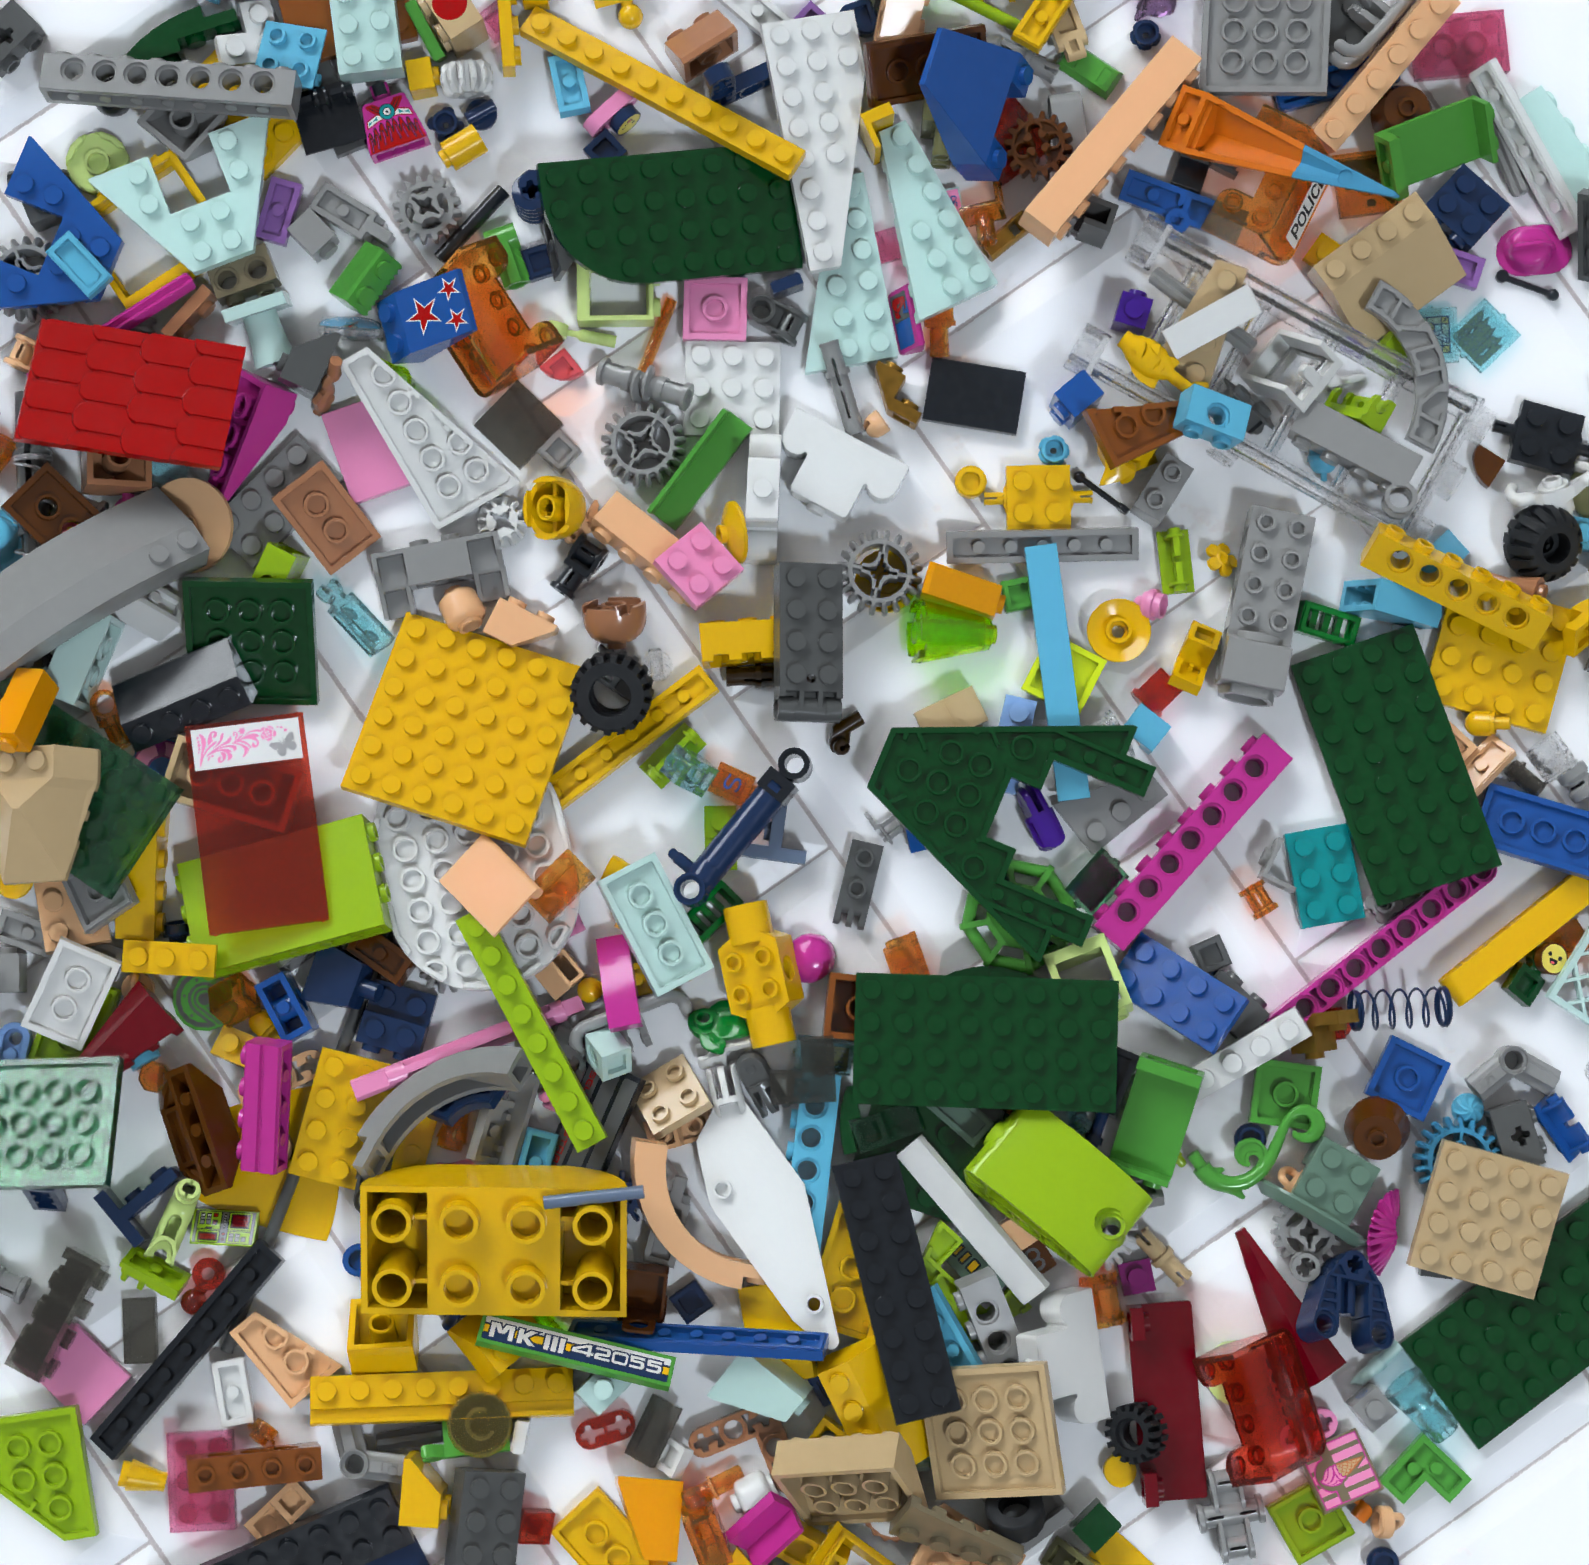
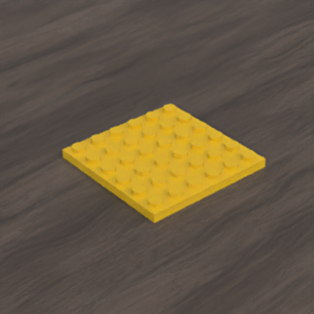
M406 611L340 785L341 789L526 848L574 715L572 709L574 703L570 702V694L572 692L570 687L575 674L581 666L521 647H511L502 641L473 632L461 634L459 631L450 630L445 623L420 615H411L410 612Z

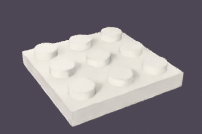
M686 341L685 384L687 382L694 384V395L689 408L684 411V436L702 437L723 408L728 409L753 428L751 434L779 435L781 342Z

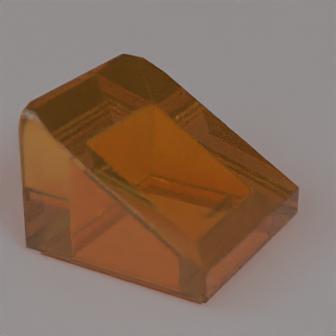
M1574 918L1545 939L1544 943L1553 942L1561 944L1566 949L1569 958L1585 931L1577 918Z

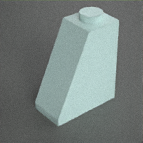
M736 1356L707 1396L712 1400L786 1423L793 1413L799 1417L811 1401L806 1396L814 1387L780 1359Z

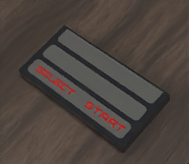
M586 1061V1071L580 1084L608 1137L577 1153L560 1121L555 1132L559 1137L551 1166H575L607 1172L646 1080L627 1073L603 1082Z

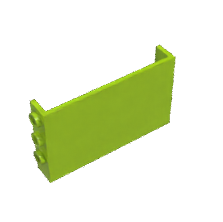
M363 814L177 864L179 875L175 876V883L178 892L183 895L184 905L181 906V915L185 924H188L190 936L186 938L187 943L218 945L216 978H202L209 981L393 931L387 902H391V893L387 883H383L381 872L385 871L384 860L380 852L376 853L374 841L379 840L375 823L370 822Z

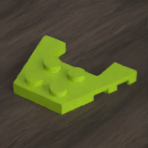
M940 1219L922 1254L929 1284L932 1286L938 1283L972 1343L973 1341H971L964 1325L965 1322L969 1321L965 1310L959 1311L952 1294L957 1292L954 1284L955 1279L941 1267L948 1257L963 1243V1240ZM1008 1287L1003 1291L1013 1317L1021 1313L1024 1314L1032 1308L1029 1303L1023 1305ZM980 1304L976 1309V1314L986 1313L990 1306L985 1309Z

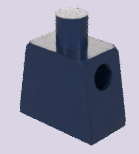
M335 946L316 952L300 999L317 1004L359 1010L364 999L378 1002L383 994L384 987L383 984L371 980L374 973L371 967L348 951Z

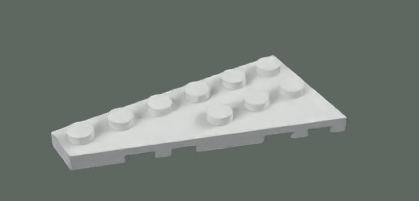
M368 347L343 360L342 369L437 531L520 483Z

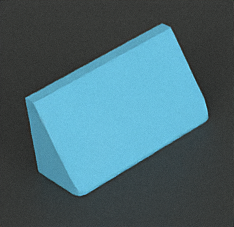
M528 1126L517 1165L551 1166L559 1135Z

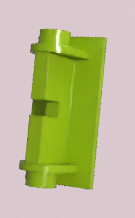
M1180 527L1167 529V531L1156 532L1162 593L1172 595L1195 592L1188 529L1180 530Z
M684 722L639 768L662 790L707 744Z

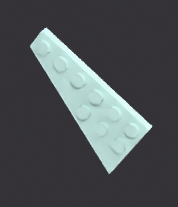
M904 120L880 131L877 137L881 144L880 159L883 173H886L889 201L894 209V224L903 267H906L908 290L910 298H913L914 318L917 325L995 288L998 281L907 121Z
M864 172L855 173L852 177L841 267L836 270L819 272L805 375L827 372L819 345L836 339L839 340L838 343L846 367L876 363L878 360L882 362L898 359Z

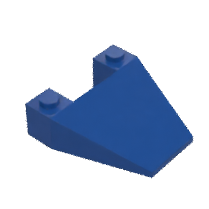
M937 28L919 83L950 160L966 181H999L1002 170L1007 163L1008 153L994 137L1006 98H1025L1028 87L1033 80L1034 70L1019 52L946 28Z

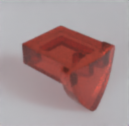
M1160 668L1139 689L1134 688L1130 694L1138 705L1142 703L1157 716L1161 717L1162 711L1183 690L1167 684L1170 676Z

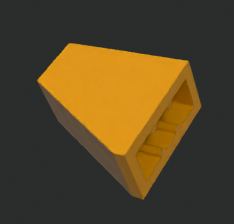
M930 561L919 601L993 621L995 613L1002 614L1006 596L1001 595L1002 585Z
M615 1476V1484L640 1558L649 1560V1565H668V1562H677L682 1508L681 1493L683 1492L684 1481Z

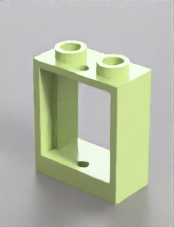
M576 263L577 322L579 328L655 327V317H661V299L655 298V286H660V284L646 285V315H592L591 273L593 272L585 270Z
M1104 933L1085 939L1082 948L1072 944L1043 955L1051 979H1061L1058 972L1103 955L1113 981H1119V996L1121 999H1118V1022L1126 1019L1129 1016V1012L1134 1011L1132 1000Z

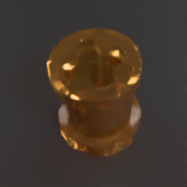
M1263 879L1238 892V895L1244 897L1254 913L1252 916L1254 921L1279 907L1278 903L1273 902L1265 890ZM1254 893L1257 894V896H1258V898L1260 899V901H1261V903L1263 904V906H1261V905L1259 904V902H1258V900L1256 899Z

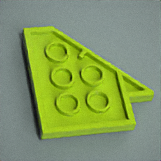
M79 1404L0 1416V1494L64 1541L94 1537L100 1533Z

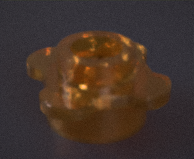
M257 1418L253 1425L248 1423L247 1428L251 1431L249 1437L263 1447L267 1443L272 1446L275 1445L274 1439L279 1433L275 1428L260 1418Z

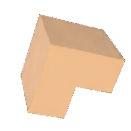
M565 947L547 967L535 975L555 1001L559 1000L587 976L586 972Z

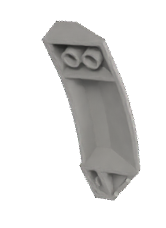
M157 486L70 528L0 572V682L13 676L16 668H29L33 666L34 662L64 642L119 609L207 565L209 546L193 522Z

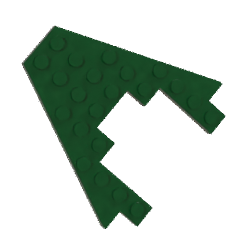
M1134 725L892 727L868 782L867 789L1036 962L1040 963L1051 935L1082 948L1094 916L1004 879L1016 849L988 838L987 834L1010 779L1041 791L1054 761L1144 798L1156 767L1127 755L1138 728Z

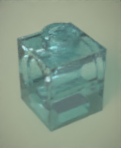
M679 744L675 745L660 769L675 785L700 797H703L719 772L706 758Z

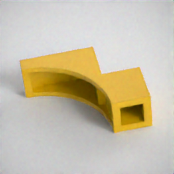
M124 939L121 972L216 978L218 945Z

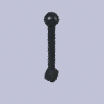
M1499 270L1495 275L1498 283H1512L1545 295L1550 301H1556L1559 298V292L1556 289L1547 290L1511 277L1506 270Z
M1076 471L1074 473L1073 479L1075 482L1086 485L1116 507L1120 513L1126 515L1130 509L1126 505L1118 502L1088 480L1084 472Z

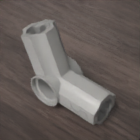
M1507 1045L1498 1048L1490 1059L1464 1080L1469 1089L1481 1101H1485L1512 1078L1549 1096L1558 1084L1562 1071L1527 1053L1522 1047ZM1510 1051H1513L1518 1059L1517 1065L1512 1069H1509L1505 1064V1056Z
M362 1425L332 1426L340 1457V1471L346 1478L402 1484L403 1462L406 1454L368 1450ZM353 1454L359 1455L364 1461V1467L361 1472H355L349 1466V1460Z

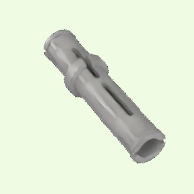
M836 339L820 344L819 348H821L827 369L825 377L826 380L830 379L845 433L855 435L865 432V428H863L857 402L849 380L848 373H850L849 366H845L838 343L839 340ZM843 391H844V394H845V397H846V401H847L848 408H849V411H850V414H851V418H850V416H849V412H848L847 405H846V402H845V399H844Z

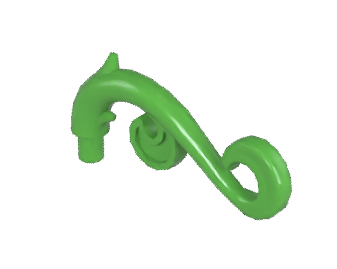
M1299 1104L1285 1115L1268 1149L1260 1140L1255 1138H1245L1239 1141L1234 1147V1157L1239 1164L1249 1167L1251 1165L1249 1157L1255 1155L1258 1158L1256 1165L1250 1171L1241 1175L1228 1176L1222 1174L1225 1169L1223 1167H1213L1209 1161L1206 1162L1198 1150L1191 1152L1187 1158L1195 1168L1193 1173L1205 1186L1215 1191L1234 1195L1243 1200L1245 1195L1242 1190L1249 1189L1259 1183L1276 1163L1292 1121L1302 1115L1309 1118V1130L1301 1133L1293 1130L1292 1136L1299 1142L1313 1143L1324 1134L1326 1128L1325 1118L1322 1112L1315 1106Z

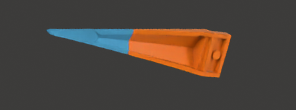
M1184 84L1158 142V145L1193 159L1391 198L1400 197L1395 191L1286 135L1218 97Z

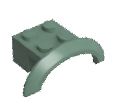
M1322 1136L1311 1144L1301 1162L1305 1167L1291 1192L1265 1179L1257 1183L1263 1195L1306 1217L1339 1237L1351 1247L1356 1248L1367 1245V1239L1349 1226L1381 1169L1326 1136Z

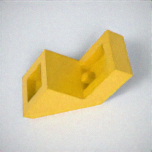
M1193 620L1173 665L1167 684L1197 696L1202 687L1207 669L1218 649L1222 632Z

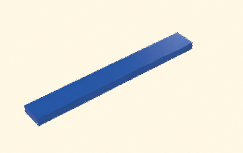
M577 1318L572 1320L568 1329L570 1332L655 1352L824 1361L829 1345V1333L656 1323L654 1333L648 1335L623 1331L621 1329L623 1321ZM641 1322L630 1323L631 1326L637 1328L648 1326Z

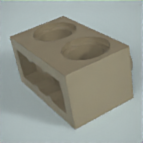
M265 243L256 245L254 254L207 271L216 299L222 307L226 305L233 307L245 303L246 298L254 295L258 297L270 295L276 291V287L282 286L270 250ZM259 266L267 267L266 274L262 278L255 279L252 277L255 268ZM226 278H237L233 288H222L223 281Z

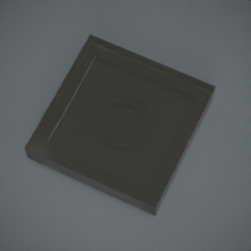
M518 380L474 424V427L519 470L537 454V450L558 429L564 426Z

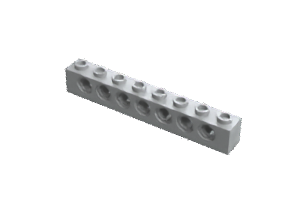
M57 51L56 53H44L38 88L48 103L297 120L302 83L296 70L284 66L272 69L261 68L254 64H246L243 67L230 66L223 62L200 64L192 60L172 62L162 58L143 60L127 55L114 58L104 57L96 53H89L86 56L73 55L66 51ZM82 74L78 79L72 80L76 75ZM113 76L110 81L103 82L106 78ZM139 79H145L142 83L135 84ZM171 81H177L171 86H166ZM208 83L204 88H198L199 85ZM240 85L236 90L229 91L231 87ZM264 88H271L268 92L260 93Z

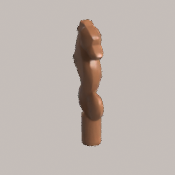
M332 356L330 358L327 374L321 381L322 387L311 401L314 404L313 413L318 417L327 413L335 400V385L333 383L338 381L342 375L341 366L343 361L339 356Z

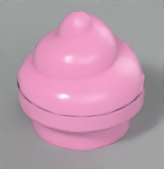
M1152 588L1145 591L1142 596H1137L1133 602L1140 606L1143 616L1154 621L1156 618L1162 619L1165 616L1168 596L1161 593L1159 589Z

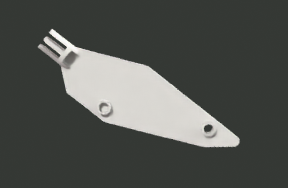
M736 1063L730 1064L736 1093L733 1096L725 1066L717 1067L723 1096L720 1099L712 1068L705 1071L713 1110L696 1141L709 1205L790 1318L804 1331L829 1333L827 1349H836L839 1345V1337L805 1184L745 1102L741 1080L736 1071ZM812 1298H817L820 1301V1307L816 1311L811 1310L809 1307V1301Z

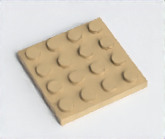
M1441 1138L1406 1264L1534 1300L1570 1174Z
M1032 1361L950 1366L961 1410L924 1419L936 1500L1063 1495L1066 1491L1048 1362Z

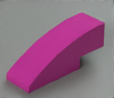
M623 934L596 939L609 1030L612 1033L643 1027L632 954Z

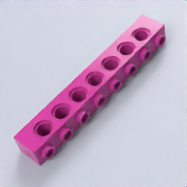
M1265 733L1261 734L1258 738L1252 735L1240 748L1244 754L1237 762L1231 759L1219 772L1223 776L1222 779L1215 786L1212 783L1206 786L1198 796L1202 800L1194 810L1189 806L1177 819V822L1181 825L1172 834L1168 830L1155 844L1160 849L1151 858L1149 855H1146L1134 868L1138 874L1131 881L1125 878L1113 892L1117 896L1109 906L1104 902L1093 914L1096 921L1091 927L1099 934L1104 933L1106 940L1119 952L1126 949L1293 760L1287 752ZM1253 760L1259 764L1260 774L1258 777H1251L1246 773L1245 765L1247 761ZM1227 784H1233L1238 788L1239 798L1237 801H1230L1225 797L1224 788ZM1206 808H1212L1217 812L1218 821L1215 825H1208L1203 820V812ZM1185 832H1191L1196 836L1197 845L1194 849H1187L1183 846L1181 838ZM1163 856L1174 858L1176 869L1173 873H1166L1161 869L1160 861ZM1144 879L1150 880L1155 886V892L1150 898L1144 897L1139 891V884ZM1123 903L1129 904L1134 910V916L1129 922L1121 920L1118 916V908Z

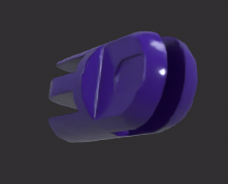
M1028 785L1025 788L1020 787L1016 792V799L1026 818L1024 823L1038 849L1046 852L1060 846L1065 840V834L1053 808L1048 807L1040 790Z

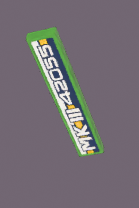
M483 1315L475 1343L476 1346L667 1392L670 1388L676 1357L507 1316Z

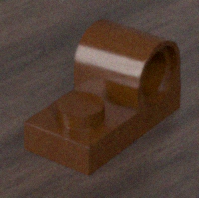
M382 934L350 942L345 948L349 953L399 987L404 985L416 967L399 945L393 943Z

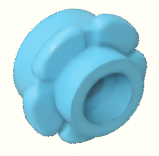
M1060 436L1046 437L1039 443L1038 448L1040 452L1038 456L1044 464L1061 465L1064 459L1069 456V446ZM1052 448L1056 449L1055 454H1052L1050 452Z

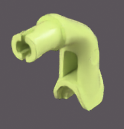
M186 1178L178 1182L164 1209L163 1216L158 1223L152 1240L143 1254L144 1257L152 1258L157 1250H163L167 1254L165 1263L170 1265V1267L174 1266L176 1255L201 1194V1188L197 1181Z

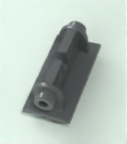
M1225 378L1224 382L1227 389L1223 393H1219L1252 405L1246 432L1250 435H1259L1263 431L1264 425H1267L1272 430L1275 429L1270 418L1272 412L1262 400L1254 401L1243 385L1238 384L1235 386Z

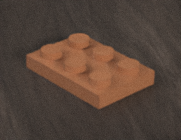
M320 460L271 497L274 504L330 575L334 574L381 538V535L323 460Z

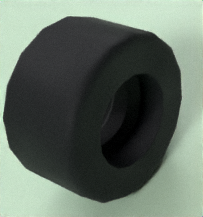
M1042 1496L986 1498L984 1505L990 1530L1016 1543L1021 1544L1032 1540L1038 1536L1044 1527L1046 1514ZM1013 1504H1021L1028 1507L1026 1513L1020 1517H1007L1002 1513L1005 1508Z

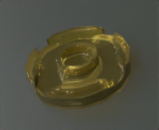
M482 1390L469 1392L459 1398L450 1409L447 1421L448 1436L454 1447L461 1453L463 1452L465 1455L474 1458L490 1457L502 1450L510 1439L513 1428L512 1414L506 1402L495 1393Z

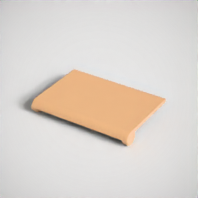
M481 835L439 880L494 938L530 898L538 899L543 893V890L490 837Z

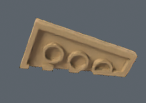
M1217 259L1179 321L1243 287L1249 269ZM1227 333L1177 359L1180 364L1174 368L1175 371L1191 383L1196 381L1209 383V389ZM1166 341L1163 347L1167 350L1169 356L1176 358Z

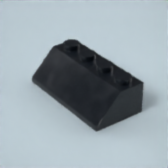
M229 636L112 686L120 724L135 753L249 706L253 703L257 694V690Z

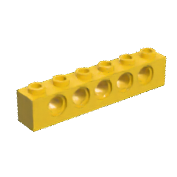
M1379 522L1361 553L1360 566L1532 650L1535 649L1553 620V606H1551L1547 599L1536 594L1531 596L1523 592L1517 584L1505 580L1502 582L1494 578L1483 567L1476 566L1473 568L1463 563V559L1451 552L1445 554L1435 549L1431 542L1423 538H1417L1416 540L1406 535L1405 531L1397 525H1386ZM1396 551H1404L1408 556L1404 559H1397L1392 554ZM1426 565H1433L1437 570L1433 573H1426L1421 568ZM1455 579H1461L1466 582L1462 587H1454L1450 583ZM1485 593L1495 596L1491 601H1483L1479 597ZM1516 607L1524 610L1520 615L1508 613L1510 609Z

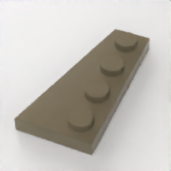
M913 1494L890 1522L888 1534L897 1536L904 1542H917L930 1546L932 1550L937 1552H949L959 1555L966 1561H979L988 1565H1017L1023 1559V1545L991 1530L981 1533L976 1530L975 1523L965 1518L955 1521L947 1517V1510L937 1505L929 1509L921 1505L922 1498Z

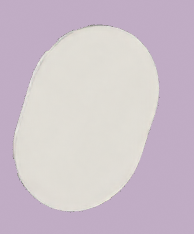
M549 782L526 848L491 838L543 890L542 895L538 899L530 898L500 931L525 980L541 972L561 952L574 929L580 907L581 893L578 869L560 800L551 782ZM379 802L373 819L378 831L379 840L374 841L376 853L380 852L384 860L385 871L381 872L383 883H387L391 893V902H387L393 933L398 944L410 960L433 979L457 989L481 992L492 991L455 922L469 914V912L439 882L482 834Z

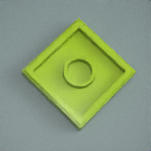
M1308 1482L1265 1506L1298 1565L1307 1562L1355 1534L1342 1508L1326 1515L1322 1514Z

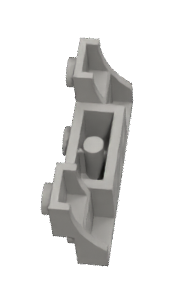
M497 530L460 537L459 533L443 535L441 536V541L429 543L428 539H420L409 542L410 547L370 554L385 621L404 618L406 611L410 612L411 615H417L413 590L474 579L477 595L482 603L499 600L500 597L505 599L511 596Z

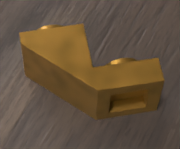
M878 360L875 366V376L886 414L915 430L922 415L921 412L917 411L919 407L905 398H902L901 401L896 399L906 381V375L902 374L903 369L893 362L887 361L884 364Z
M1358 1008L1312 1013L1306 1022L1312 1032V1036L1291 1047V1055L1305 1054V1060L1325 1058L1324 1051L1337 1050L1335 1031L1347 1030L1346 1023L1359 1022Z

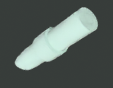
M1394 1339L1392 1345L1382 1350L1378 1355L1375 1354L1350 1383L1363 1386L1373 1376L1383 1371L1387 1367L1386 1365L1403 1350V1347Z

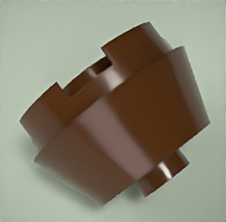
M1396 85L1390 87L1371 110V123L1374 132L1377 133L1431 112L1433 109L1426 95L1418 88Z
M1370 1096L1357 1102L1349 1111L1345 1119L1344 1131L1349 1144L1357 1152L1369 1159L1383 1160L1391 1157L1404 1147L1410 1135V1122L1405 1111L1397 1103L1380 1098V1096Z

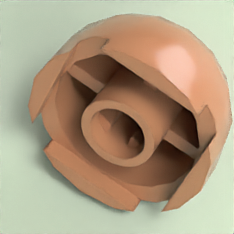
M608 597V602H604L601 605H598V599L585 602L582 605L585 629L592 639L599 643L607 644L608 649H624L627 647L626 642L635 640L644 630L647 617L646 601L641 602V598Z

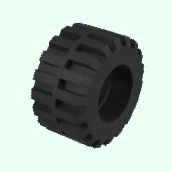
M608 649L605 653H595L590 659L585 660L578 669L570 687L572 689L570 702L574 703L572 708L574 714L580 715V722L584 726L587 723L592 726L591 731L597 733L598 730L604 731L603 735L608 736L612 732H617V735L624 734L627 729L631 731L637 727V724L645 718L654 696V689H652L653 679L647 673L649 670L645 664L641 665L638 662V657L635 655L633 657L628 656L627 651L621 650L619 653H616L614 649ZM603 676H616L622 679L628 685L631 692L629 703L618 709L605 707L595 697L593 689L595 682Z

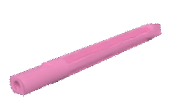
M578 995L562 1002L557 1000L540 1007L550 1027L568 1021V1017L585 1011L582 1000ZM505 1020L352 1079L350 1084L356 1100L359 1102L399 1086L416 1072L444 1057L479 1047L503 1046L518 1039L508 1020Z

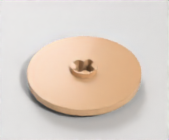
M178 478L166 483L159 489L193 521V524L210 548L207 565L190 574L206 571L215 566L230 547L234 522L229 503L214 485L198 478Z

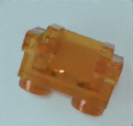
M1117 1270L1095 1274L1092 1278L1088 1276L1079 1278V1287L1092 1288L1098 1329L1122 1325L1127 1322L1126 1315L1121 1310L1117 1291Z

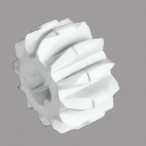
M460 59L459 61H450L441 66L440 85L444 96L463 100L483 97L492 92L494 80L490 63L481 59Z

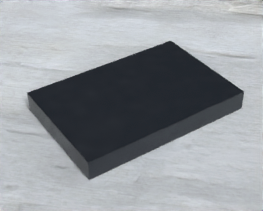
M932 357L922 421L1016 436L1026 372Z

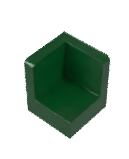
M1097 1497L1069 1524L1071 1530L1094 1553L1122 1526Z

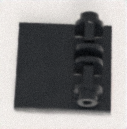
M339 81L301 92L296 122L306 156L367 139L351 83L344 84V82Z

